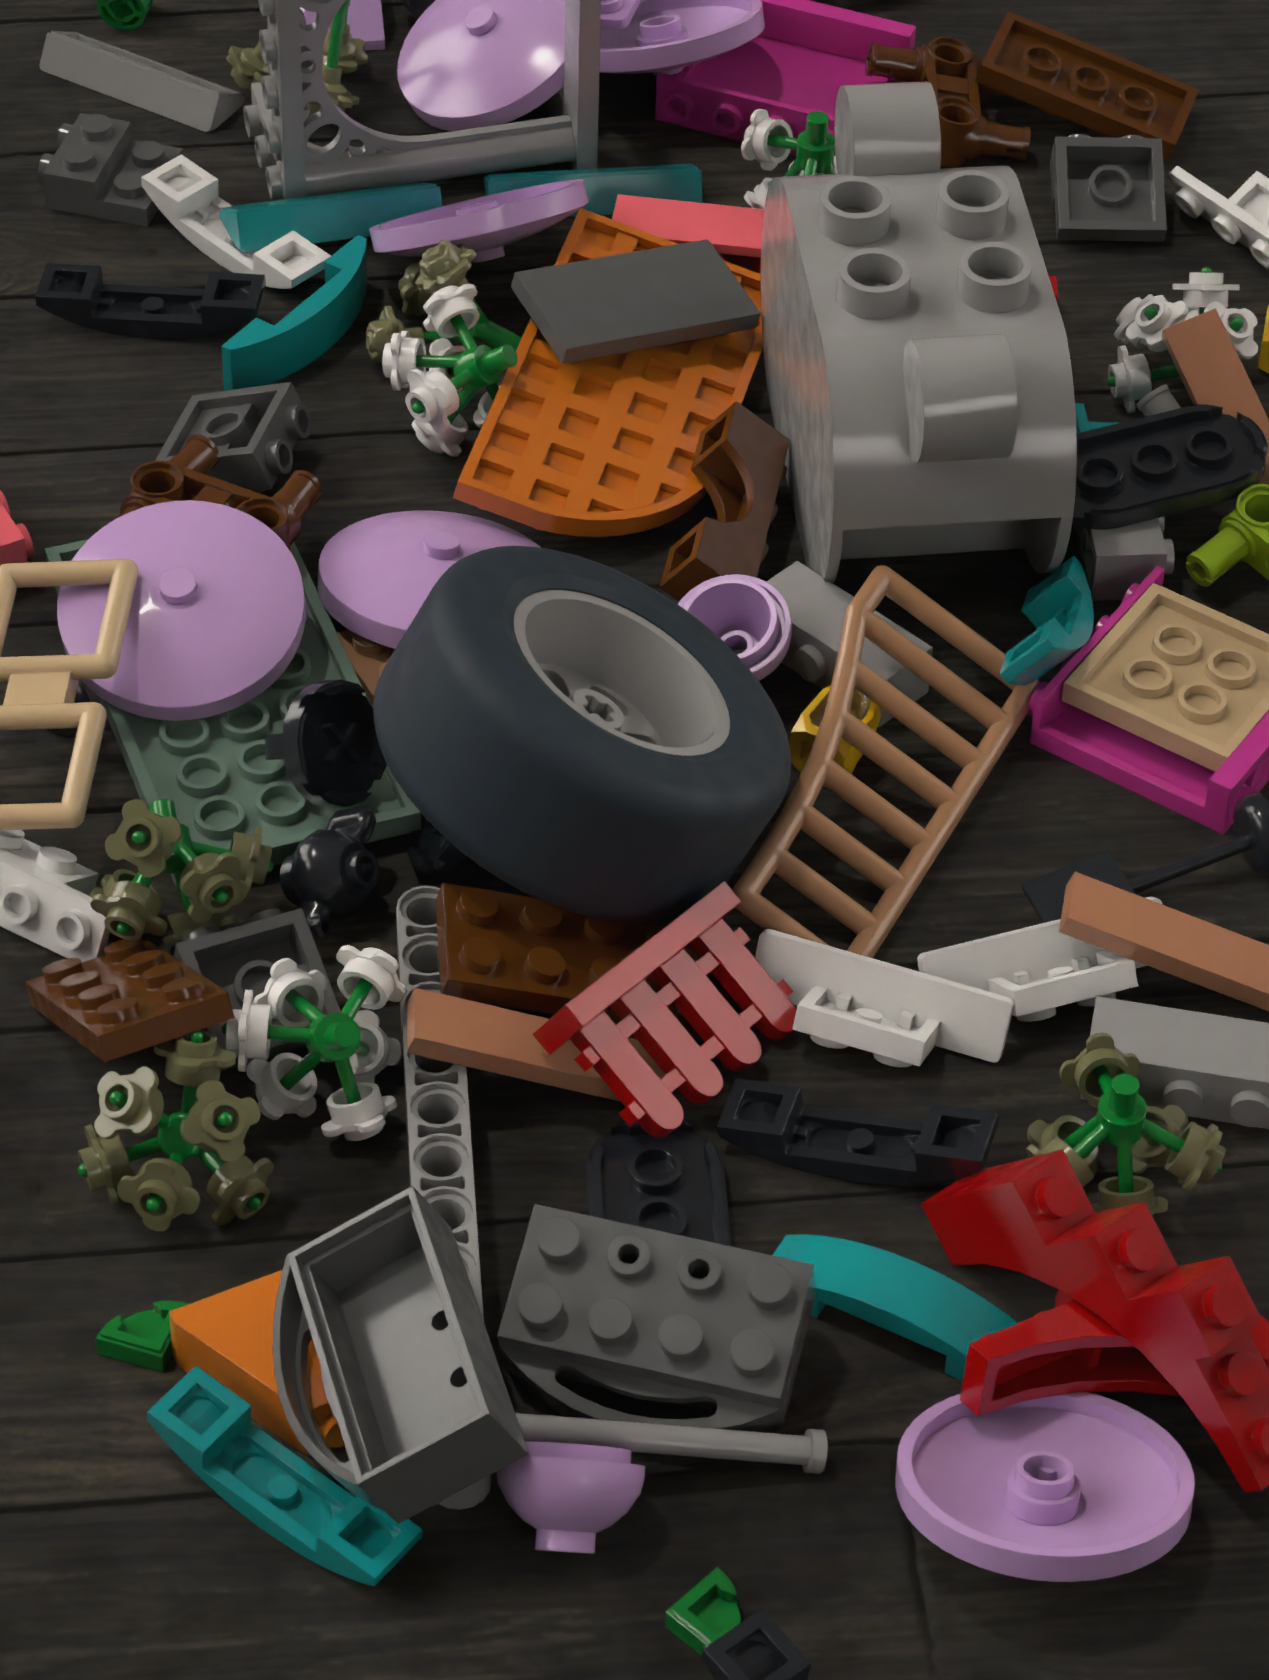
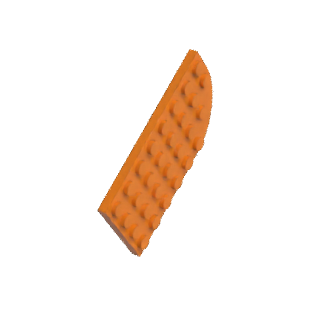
M580 208L555 265L672 246L678 243ZM724 261L761 313V274ZM761 315L757 327L754 329L564 364L561 363L532 318H530L516 350L517 364L508 368L457 481L453 498L476 506L479 509L525 524L536 530L571 536H622L653 529L677 519L691 510L707 493L704 485L691 471L699 436L703 429L734 402L737 401L742 405L763 349Z

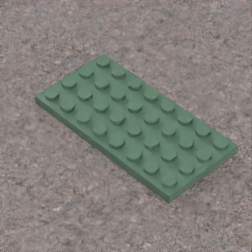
M89 539L45 548L46 562L72 561L79 549ZM294 542L290 546V551L300 570L306 602L304 633L300 645L286 670L264 692L249 702L222 714L181 721L141 717L121 710L100 698L102 705L106 709L108 721L140 800H144L148 805L160 799L172 800L175 805L177 819L181 824L189 828L191 841L228 850L230 849L234 832L253 836L255 827H262L261 844L272 847L270 860L274 865L282 864L289 855L295 852L298 845L308 835L318 829H326L330 818L339 810L367 807L374 811L376 824L367 843L412 833L415 830H422L421 812L407 797L388 765L381 780H374L371 788L367 791L373 793L364 802L344 808H328L312 804L296 790L286 771L284 759L266 760L265 735L283 733V723L293 699L306 686L325 680L341 679L357 683L362 687ZM54 586L59 595L60 586ZM171 874L175 887L178 889L175 877Z

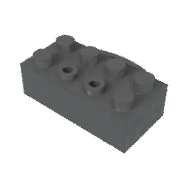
M413 1186L287 1254L277 1292L273 1320L272 1351L274 1373L280 1401L287 1420L300 1443L326 1471L351 1493L372 1506L385 1511L400 1524L529 1454L452 1228ZM312 1339L321 1365V1376L325 1394L332 1413L339 1424L349 1461L345 1463L340 1462L332 1452L321 1433L313 1412L307 1371L308 1346Z
M534 1204L497 1334L504 1364L511 1374L532 1395L564 1417L771 1433L783 1428L816 1296L814 1264ZM556 1377L603 1387L614 1393L635 1399L659 1403H675L715 1412V1414L710 1417L693 1419H656L631 1415L603 1407L575 1394L556 1381Z

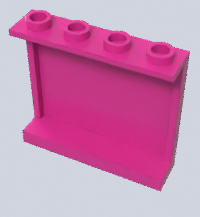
M760 0L763 7L765 28L756 38L718 57L683 67V70L676 73L675 76L662 72L658 73L655 120L743 142L745 131L751 124L750 117L757 109L767 110L771 119L784 120L790 126L793 138H798L800 133L806 131L807 115L814 111H820L828 115V132L835 138V107L840 86L905 82L892 78L865 75L866 58L871 42L883 46L914 50L916 26L810 0ZM791 149L789 154L796 155V150Z
M1156 566L1140 585L1134 583L1129 587L1121 605L1110 617L1104 615L1100 618L1093 629L1090 639L1080 650L1078 649L1063 661L1057 675L1049 683L1042 682L1035 689L1029 702L1028 714L1032 716L1029 743L1224 834L1233 824V808L1236 801L1252 792H1260L1269 781V710L1215 772L1062 701L1064 682L1152 583L1163 586L1165 569Z

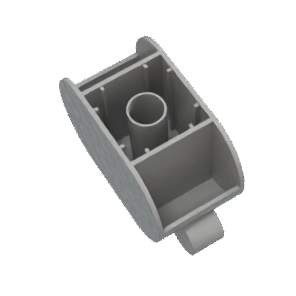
M930 82L842 85L837 93L835 107L837 174L773 178L767 192L762 230L761 317L767 390L775 429L790 439L784 465L787 466L786 479L806 567L821 575L823 580L834 583L840 560L1025 549L1028 560L1037 573L1056 572L1066 554L1075 504L1077 432L1074 385L1064 323L1017 175L1012 168L1005 165L940 169L941 133L939 112L935 92Z

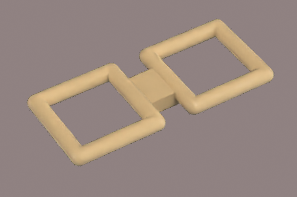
M130 559L6 563L0 565V682H8L3 705H0V731L78 728L61 803L0 804V830L76 828L84 821L107 712L100 703H74L79 680L107 679L112 677L117 671L138 576V567ZM110 584L95 654L1 657L17 588Z

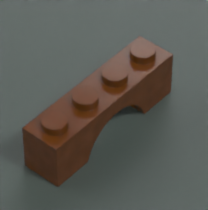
M737 401L703 429L699 436L691 471L709 493L716 509L718 521L706 517L670 547L660 589L679 602L691 589L704 581L718 576L738 574L757 578L759 566L769 549V545L765 541L769 525L774 520L778 511V505L775 503L778 488L787 473V466L784 463L790 439Z

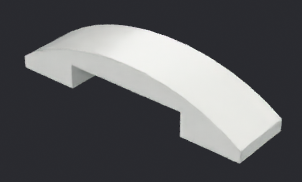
M182 154L141 177V186L174 227L200 251L233 273L265 275V286L278 289H292L325 269L324 262L331 257V255L294 230L259 251L247 253L240 251L220 220L219 210L232 205L218 197V179Z

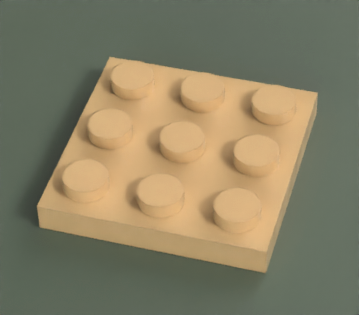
M1152 583L1064 682L1062 701L1216 772L1269 710V634Z

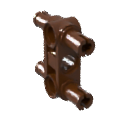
M940 36L929 41V45L922 44V46H917L915 50L883 46L871 42L866 58V76L874 75L905 82L927 81L932 84L940 122V166L958 167L965 163L966 159L978 158L980 154L1003 156L1025 161L1026 151L1029 150L1030 128H1020L986 121L985 116H981L979 94L1011 98V100L1018 99L1012 96L1000 95L990 87L975 82L983 61H980L979 56H975V53L966 43L956 38Z
M203 435L191 436L186 445L170 461H150L141 464L133 470L130 476L131 492L121 502L119 517L157 503L184 500L207 501L226 505L253 516L273 530L289 550L290 546L300 535L302 518L322 496V493L319 492L322 489L320 481L313 474L304 470L294 471L289 480L273 497L206 475L210 469L217 465L219 458L216 456L219 452L215 443Z

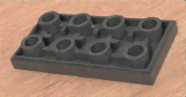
M708 239L515 272L511 284L512 290L562 364L754 329L757 327L761 315L758 308Z

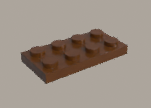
M1010 11L1007 12L975 79V82L990 87L1000 95L1012 96L1038 107L1046 114L1060 116L1075 122L1097 135L1109 136L1111 138H1121L1126 135L1162 138L1163 159L1167 161L1170 160L1199 92L1197 88Z
M442 883L435 900L441 994L483 1004L556 1014L573 998L674 920L656 924L615 923L573 913L534 897ZM690 946L685 948V951L696 962L697 955ZM651 976L645 980L655 993L661 990ZM673 1003L667 1006L691 1036L696 1037L697 1032ZM611 1007L605 1011L615 1024L621 1022V1019Z
M142 938L138 940L123 939L111 943L104 948L106 955L85 962H81L79 958H68L53 962L42 969L43 976L25 981L32 1007L104 1062L235 1018L229 994L226 990L150 941L143 942Z

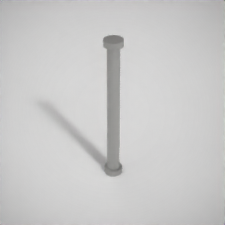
M515 1413L524 1441L583 1444L623 1448L639 1453L802 1465L805 1473L816 1474L823 1472L827 1460L826 1432L820 1429H807L803 1436Z

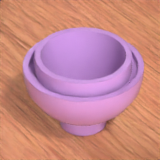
M738 574L718 576L704 581L691 589L678 603L679 606L712 630L733 651L744 649L745 651L737 654V656L746 664L758 681L772 673L787 654L792 634L790 611L780 592L764 580Z
M525 1441L529 1454L507 1465L504 1469L497 1471V1479L508 1505L523 1521L536 1529L535 1550L595 1554L596 1533L611 1527L622 1518L640 1495L645 1478V1466L631 1464V1450Z

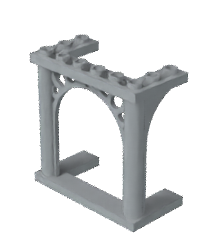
M258 0L262 16H267L268 29L259 31V41L264 63H269L270 75L262 76L261 82L251 83L252 105L244 106V121L248 137H255V152L260 168L266 167V182L271 199L279 198V200L393 185L424 183L570 162L573 170L597 169L601 0H565L564 86L549 100L544 102L550 118L420 136L392 135L365 127L345 114L329 95L322 74L323 45L335 15L346 0ZM299 6L304 10L316 12V20L312 24L305 25L306 19ZM306 60L314 61L310 67H301V64ZM312 101L320 103L319 111L309 115L310 110L307 104ZM326 124L339 126L337 135L326 146L320 147L308 142L311 134L319 127ZM359 139L363 142V146L353 147L349 143L350 140Z

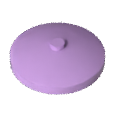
M565 0L434 1L411 28L403 43L398 59L397 76L399 86L414 112L423 121L442 130L458 131L511 122L549 100L564 86Z
M641 0L627 27L623 29L600 28L599 73H653V75L657 76L659 72L672 75L681 72L683 67L718 57L751 41L762 33L765 28L762 2L760 0Z
M566 180L505 191L421 211L373 226L369 229L374 252L422 257L426 250L437 246L442 240H446L456 246L465 244L468 249H474L477 255L472 262L477 263L505 256L503 246L555 225L588 204L589 201L584 180Z
M194 500L170 501L145 506L131 511L101 528L89 538L72 559V561L130 559L138 567L136 586L116 673L107 679H81L97 696L126 712L157 720L181 721L207 718L230 711L249 702L271 686L286 670L300 645L306 621V602L299 567L291 551L273 530L263 522L238 509L222 504ZM110 584L60 586L57 601V618L66 655L95 654Z
M430 510L387 513L351 524L335 534L326 543L319 558L317 589L323 606L340 624L370 641L396 649L433 586L446 570L457 561L473 553L494 547H541L516 530L476 516Z
M1076 1392L1027 1400L977 1416L960 1401V1394L925 1410L906 1429L900 1440L897 1452L895 1488L900 1506L909 1521L929 1541L949 1554L977 1567L1012 1577L1051 1582H1079L1126 1574L1145 1567L1168 1553L1180 1541L1189 1525L1195 1481L1192 1465L1185 1451L1164 1428L1144 1414L1109 1398L1089 1392Z

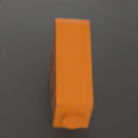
M282 1270L169 1311L172 1354L178 1367L188 1373L195 1366H198L252 1405L251 1418L306 1456H309V1452L300 1443L287 1420L280 1401L274 1373L272 1351L273 1320ZM312 1339L308 1346L307 1371L313 1412L329 1447H342L345 1444L339 1424L332 1413L325 1394L321 1376V1365Z

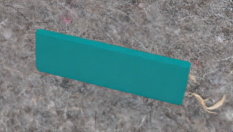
M693 164L487 174V177H484L486 196L541 184L582 179L585 183L589 201L582 209L599 215L613 214L618 194L702 203L701 170ZM579 210L568 217L576 216Z
M418 182L223 207L222 210H219V215L236 247L240 251L247 253L259 251L293 230L313 244L351 239L357 235L362 237L370 236L369 229L371 227L403 216L441 207L442 200L440 186L432 183Z

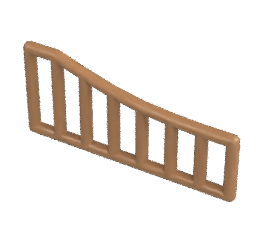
M881 565L874 568L845 610L837 661L828 700L808 760L769 833L731 889L741 901L735 908L764 930L772 929L828 945L760 894L775 873L857 934L847 951L873 958L1028 714L1030 699L1035 689L1041 683L1038 679L1028 685L1007 684L999 675L1006 654L888 566ZM884 596L889 597L1013 691L1003 707L1000 708L873 613ZM864 638H867L986 727L988 730L977 748L862 663L861 655ZM855 689L963 769L951 788L850 713ZM841 739L847 741L937 809L925 829L834 761ZM823 785L911 850L899 870L813 807ZM800 830L884 891L872 912H869L788 851Z

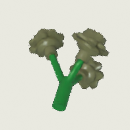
M442 240L437 246L426 250L420 262L411 263L405 269L404 276L399 280L398 288L403 299L402 312L405 315L414 314L416 317H420L425 313L423 308L425 302L438 290L447 286L460 287L470 284L465 276L471 268L470 262L477 255L474 249H468L465 244L456 246L449 241ZM473 298V302L480 314L477 323L469 330L473 339L481 340L494 348L509 344L516 351L522 337L489 320ZM385 306L381 312L380 320L370 322L367 327L366 348L373 362L382 363L381 358L383 357L384 346L386 343H391L393 333L401 334V331H409L411 338H422L425 344H431L433 341L443 337H440L437 331L423 332L421 327L405 328L404 324L399 319H396L392 306ZM458 336L446 338L450 342L461 341Z

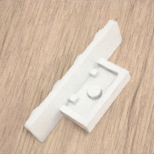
M1176 166L1169 175L1176 191L1174 200L1180 209L1192 218L1196 219L1200 215L1208 220L1225 241L1230 244H1235L1239 241L1250 249L1254 258L1261 265L1269 269V178L1256 171L1227 199L1181 167Z
M0 830V926L66 958H79L81 962L103 956L110 931L105 927L104 921L106 918L104 915L94 911L90 905L93 897H90V893L95 888L99 873L77 864V857L69 851L56 847H41L24 839L25 833L22 830Z
M1155 897L1146 898L1151 901L1162 904V901ZM1061 919L924 952L917 958L919 972L1011 998L1014 1001L1012 1015L1016 1016L1017 1020L1024 1022L1050 1018L1056 1014L1055 1007L1077 1002L1080 1006H1095L1096 996L1116 999L1117 991L1138 986L1136 968L1147 965L1060 933Z
M765 929L759 936L755 959L776 984L784 979L794 991L788 996V999L794 1005H797L792 1029L810 1034L811 1040L821 1046L834 1049H843L848 1046L874 1053L873 1056L877 1061L893 1067L920 1066L935 1046L993 1063L998 1062L1003 1055L1014 1008V1001L1009 997L772 929Z

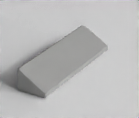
M51 31V33L46 35L39 64L42 71L204 132L216 129L244 104L245 96H242L243 93L86 35L62 31Z

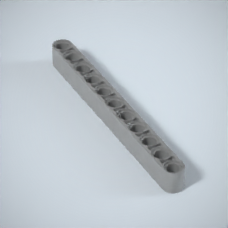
M419 886L404 892L398 899L396 907L399 982L407 988L404 999L400 1001L409 1181L410 1187L413 1186L452 1228L484 1321L466 1066L407 1053V1002L414 988L441 994L435 903L440 888ZM492 1474L451 1495L439 1504L449 1509L458 1510L474 1507L482 1502L490 1492Z

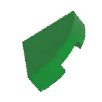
M158 1301L153 1302L154 1308L136 1312L123 1319L122 1315L116 1316L98 1333L96 1337L97 1354L164 1372L173 1355L169 1311L189 1303Z
M716 1567L666 1611L665 1627L701 1656L705 1647L741 1623L736 1590L726 1574Z

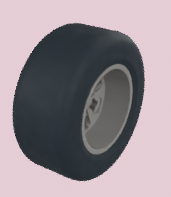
M532 546L494 547L473 553L449 567L433 586L386 663L375 689L373 712L380 749L396 781L422 815L462 853L504 882L546 903L594 919L624 924H656L677 919L724 881L727 883L777 811L790 781L791 755L783 722L760 682L723 640L684 608L644 583L601 563L557 550Z

